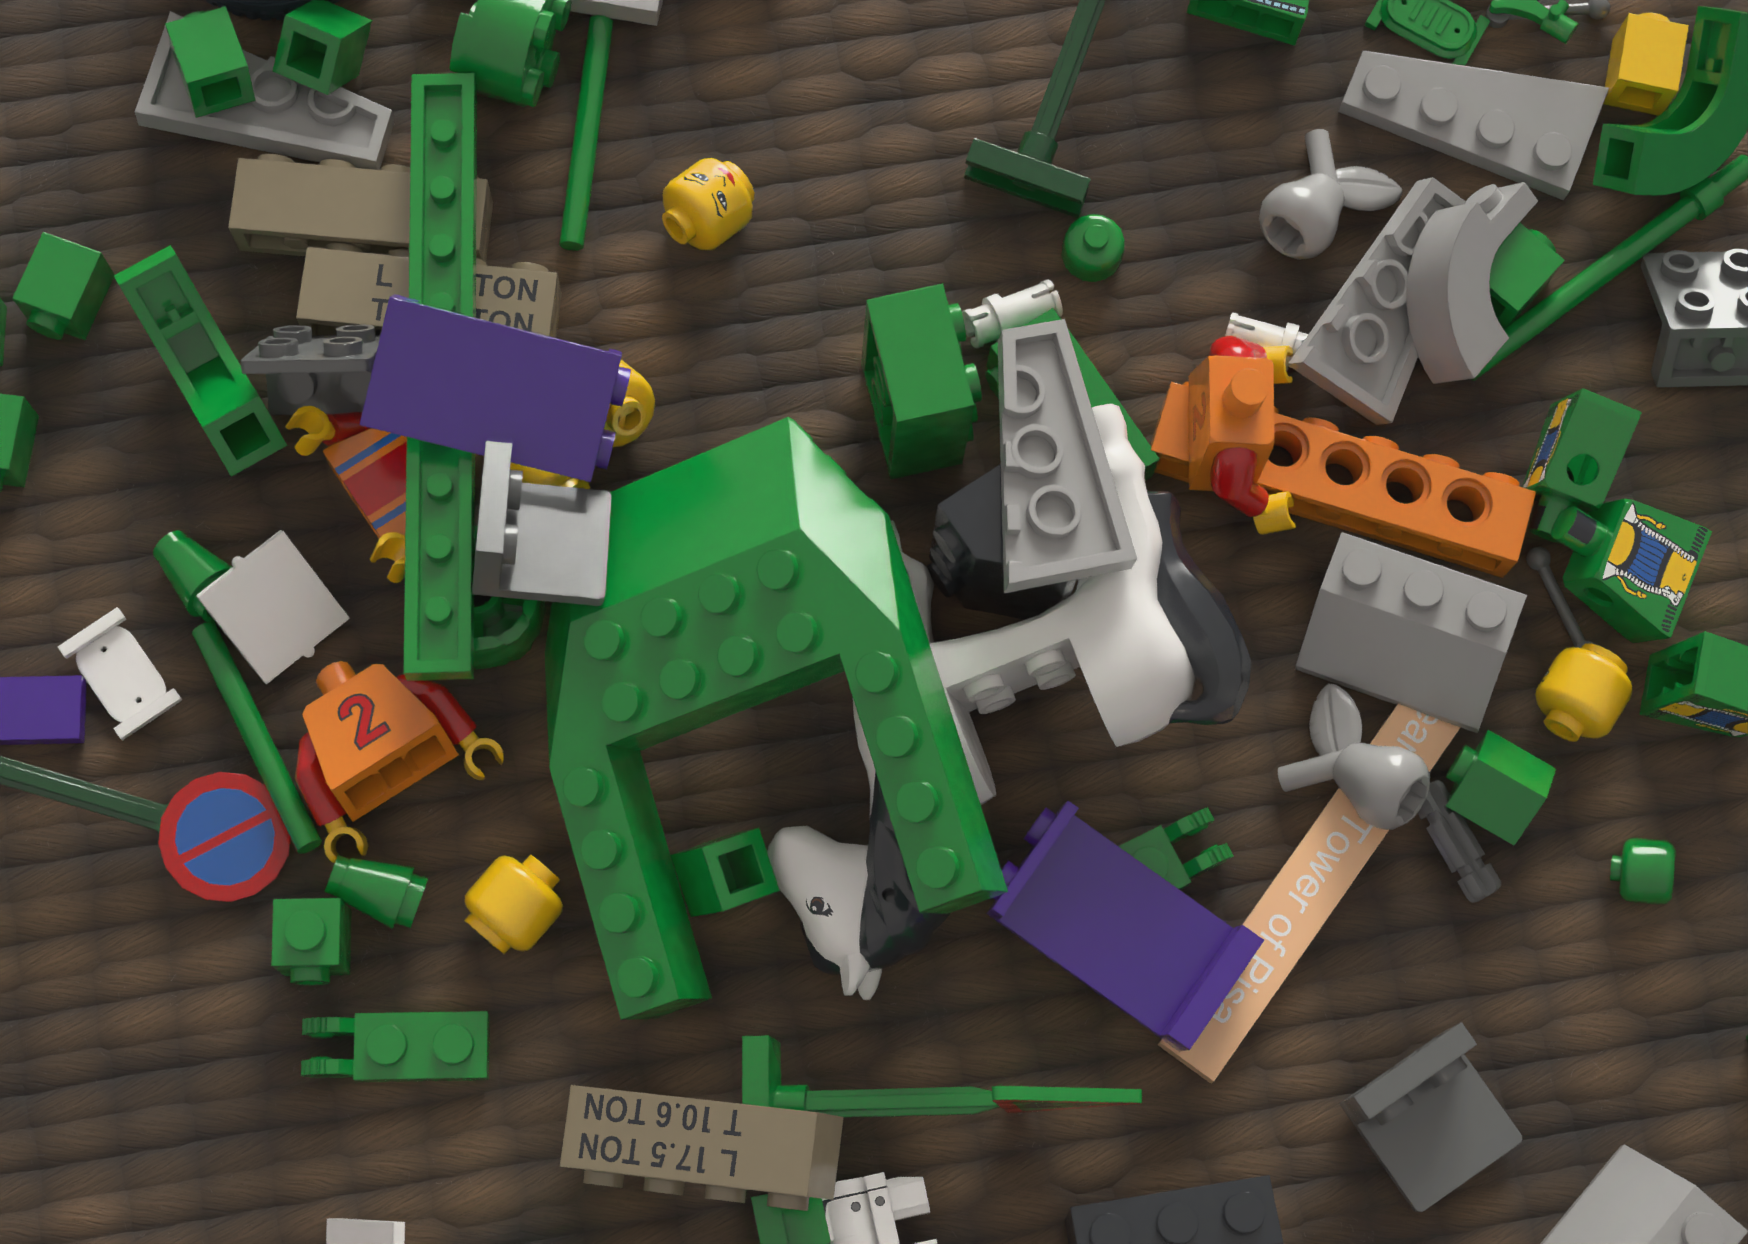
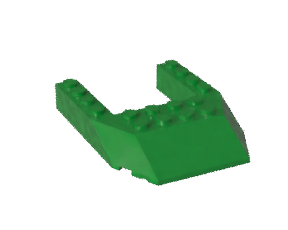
M786 417L611 491L604 603L601 606L552 602L545 646L549 769L621 1020L656 1019L712 999L640 751L845 671L919 912L948 914L1008 892L890 517L873 499L867 497L845 475L846 472L829 455H826L813 442V438L790 417Z

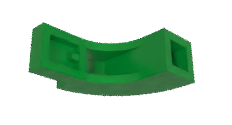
M1698 6L1687 70L1677 96L1661 115L1650 122L1640 125L1603 124L1593 185L1634 195H1667L1683 191L1698 184L1714 173L1729 158L1748 130V12Z
M171 245L114 275L118 285L158 350L231 477L287 446L246 374H242L241 365Z

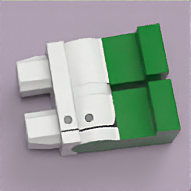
M884 1172L837 1181L835 1184L834 1200L809 1197L808 1211L767 1206L768 1194L751 1197L760 1244H900L895 1221L930 1213L923 1177H897L886 1180ZM933 1239L915 1244H937V1240Z

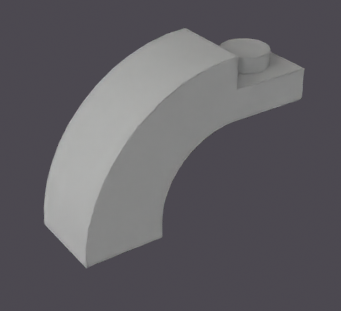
M1525 182L1499 188L1495 184H1491L1472 194L1464 205L1436 210L1427 221L1418 238L1410 261L1407 278V313L1416 352L1433 384L1474 379L1509 339L1494 313L1490 298L1489 279L1492 262L1499 246L1538 202Z

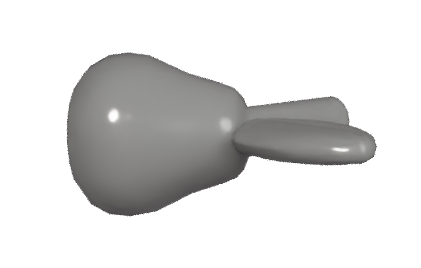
M1324 129L1312 130L1305 135L1311 175L1297 181L1279 185L1265 197L1260 208V228L1266 240L1283 255L1297 260L1314 258L1330 246L1337 231L1338 220L1343 206L1358 211L1381 210L1393 205L1402 196V188L1393 179L1388 178L1382 172L1379 173L1377 170L1359 166L1335 170L1329 133Z
M1327 684L1318 694L1317 700L1314 701L1309 723L1312 743L1319 756L1279 767L1278 778L1282 789L1288 792L1334 779L1338 787L1352 803L1359 817L1367 824L1383 830H1393L1408 823L1421 809L1429 791L1430 773L1425 762L1416 753L1398 746H1377L1360 743L1362 722L1360 712L1354 700L1336 684Z

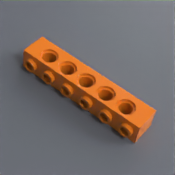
M1171 381L1150 445L1152 447L1151 451H1154L1159 457L1154 472L1188 483L1189 381L1184 382L1183 385ZM1274 406L1273 446L1286 449L1291 454L1294 464L1281 467L1273 464L1268 459L1257 484L1264 488L1268 495L1289 491L1294 499V506L1288 508L1290 514L1501 578L1518 562L1536 491L1519 487L1520 482L1506 474L1488 472L1483 475L1460 469L1458 462L1449 457L1437 454H1426L1423 457L1400 451L1399 446L1389 439L1379 436H1365L1363 439L1340 433L1339 428L1335 424L1323 419L1305 418L1301 421L1278 414L1279 410ZM1329 464L1344 466L1350 471L1353 477V484L1340 485L1333 482L1328 477L1325 466ZM1398 482L1405 485L1412 493L1413 503L1403 504L1395 501L1388 494L1386 483ZM1458 500L1465 503L1472 511L1473 521L1462 522L1455 519L1448 510L1447 501Z

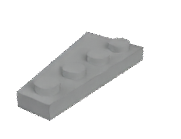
M170 11L166 23L182 19L183 17ZM165 25L135 109L139 126L315 162L337 159L349 162L356 168L380 170L394 126L392 110L342 87L326 95L272 72L275 58L272 56L267 61L242 50L249 68L256 101L196 118L176 65Z
M1363 51L1338 112L1515 182H1525L1528 187L1564 200L1575 179L1609 87Z
M1433 177L1417 181L1287 365L1374 424L1392 423L1418 358L1409 327L1406 295L1407 278L1413 251L1423 228L1436 210L1464 205L1466 201Z
M1065 319L1003 329L997 342L1004 593L1132 569L1137 556Z

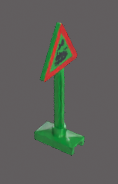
M769 1035L742 1036V1104L819 1112L843 1118L976 1115L997 1108H1002L1008 1113H1025L1142 1104V1089L992 1086V1091L977 1087L810 1091L808 1085H781V1045L779 1041Z

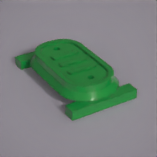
M1378 0L1364 26L1375 31L1382 20L1389 30L1439 57L1455 58L1452 64L1465 66L1487 29L1490 20L1480 15L1475 23L1473 17L1466 9L1449 0Z

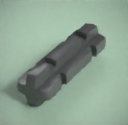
M1440 780L1430 782L1426 800L1417 814L1421 820L1427 818L1430 826L1426 829L1451 872L1458 871L1461 880L1457 882L1466 898L1472 903L1478 902L1498 891L1501 887V880L1491 863L1487 865L1483 863L1481 857L1485 853L1464 817L1446 807L1450 793L1444 783Z

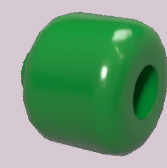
M1089 214L1079 217L1071 223L1064 236L1061 256L1065 267L1073 276L1083 281L1097 282L1107 279L1116 272L1124 254L1125 239L1122 230L1114 220L1104 215Z
M1630 838L1623 844L1622 856L1612 855L1610 881L1620 882V895L1625 901L1656 905L1669 903L1673 895L1676 855L1674 845L1665 840Z

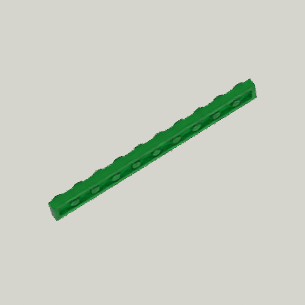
M475 73L412 74L409 298L420 300L419 304L476 318L477 82ZM407 437L404 675L407 681L474 679V595L472 594L475 532V453Z

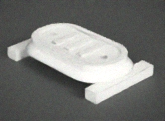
M116 607L59 645L58 648L66 659L76 653V662L81 674L108 713L115 720L121 722V724L113 729L123 741L181 702L182 699L174 688L166 693L164 680L134 636L128 630L117 626L125 621L126 618L121 610Z

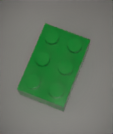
M943 283L866 300L861 366L890 480L963 464L966 444L974 440L972 423L978 421L976 402L982 401L981 385L974 363L966 365L963 363L960 342L966 341L965 323L959 304L948 305Z

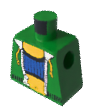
M1584 388L1551 404L1522 485L1523 488L1536 491L1534 500L1539 502L1528 528L1531 533L1546 540L1560 543L1552 538L1551 531L1555 520L1564 509L1569 506H1575L1586 514L1600 509L1642 414L1641 411ZM1567 471L1570 473L1572 481L1569 479Z
M1625 498L1605 502L1600 509L1588 514L1575 506H1569L1559 514L1551 531L1553 539L1573 550L1563 575L1565 587L1632 643L1671 638L1712 531L1701 525L1641 502Z
M1704 631L1649 655L1639 715L1731 737L1747 736L1748 646Z

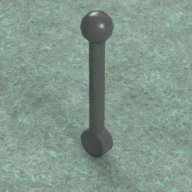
M1589 0L1587 3L1569 4V8L1564 15H1589L1593 19L1600 20L1609 14L1610 3L1608 0ZM1490 5L1485 13V17L1490 20L1489 26L1493 28L1504 27L1508 20L1526 19L1511 14H1492L1489 11ZM1544 5V7H1546L1548 10H1550V7L1552 6Z
M1541 546L1531 548L1526 555L1527 565L1531 569L1538 571L1574 646L1581 648L1585 643L1594 644L1591 641L1585 640L1549 566L1551 562L1550 552Z

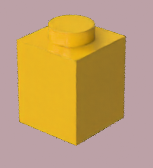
M1629 13L1612 40L1605 87H1609L1603 104L1658 116L1661 115L1679 90L1689 25L1670 22L1667 17L1656 13H1642L1639 15Z

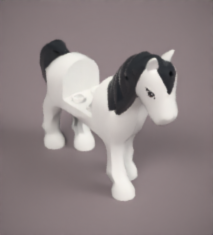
M1117 405L1092 407V411L1137 556L1132 569L1078 579L1077 589L1073 595L1038 616L999 629L934 643L931 625V600L934 582L926 566L902 552L898 531L894 521H891L981 805L995 797L996 790L986 756L969 714L972 710L978 708L980 714L998 711L1016 700L1014 693L1038 684L1041 690L1057 687L1073 679L1076 675L1074 669L1081 667L1102 720L1115 746L1118 747L1139 742L1162 731L1169 723H1193L1199 725L1228 723L1239 713L1248 691L1251 659L1240 629L1223 595L1198 568L1183 545L1180 529L1181 507L1177 498L1168 491H1147L1144 479L1145 465L1128 441L1126 422L1120 407ZM1197 679L1202 683L1203 693L1197 700H1191ZM853 699L858 747L867 770L870 785V834L868 845L839 843L809 826L785 827L778 831L770 843L767 853L779 889L791 902L801 919L800 926L814 966L824 973L841 975L845 996L853 995L858 988L863 1000H870L878 988L882 969L894 965L907 955L920 952L928 945L934 930L946 920L950 913L919 912Z

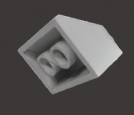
M1341 532L1322 582L1295 669L1395 705L1401 704L1441 721L1478 733L1527 595Z
M1624 1144L1618 1148L1540 1244H1738L1747 1234L1748 1230L1696 1185Z

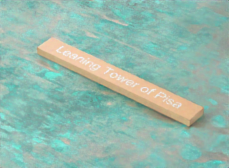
M1398 704L1370 744L1398 746L1410 750L1423 759L1430 772L1461 727ZM1338 788L1242 924L1264 939V942L1192 1048L1179 1052L1162 1039L1158 1046L1209 1083H1213L1389 830L1379 829L1367 824L1359 817L1347 796Z

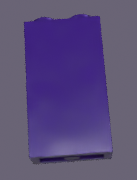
M396 294L389 297L359 425L483 456L485 454L486 441L512 443L511 463L591 482L594 467L607 470L616 432L606 430L604 426L610 404L623 406L631 369L619 366L622 357L621 351L613 349L605 351L419 304L420 300Z
M1067 801L1063 804L1056 814L1045 807L1023 838L1033 847L1019 867L1008 860L1001 869L1008 892L993 897L995 901L986 914L1179 1052L1190 1050L1260 948L1264 939L1244 925L1233 928L1076 817L1075 813L1079 808L1071 802Z

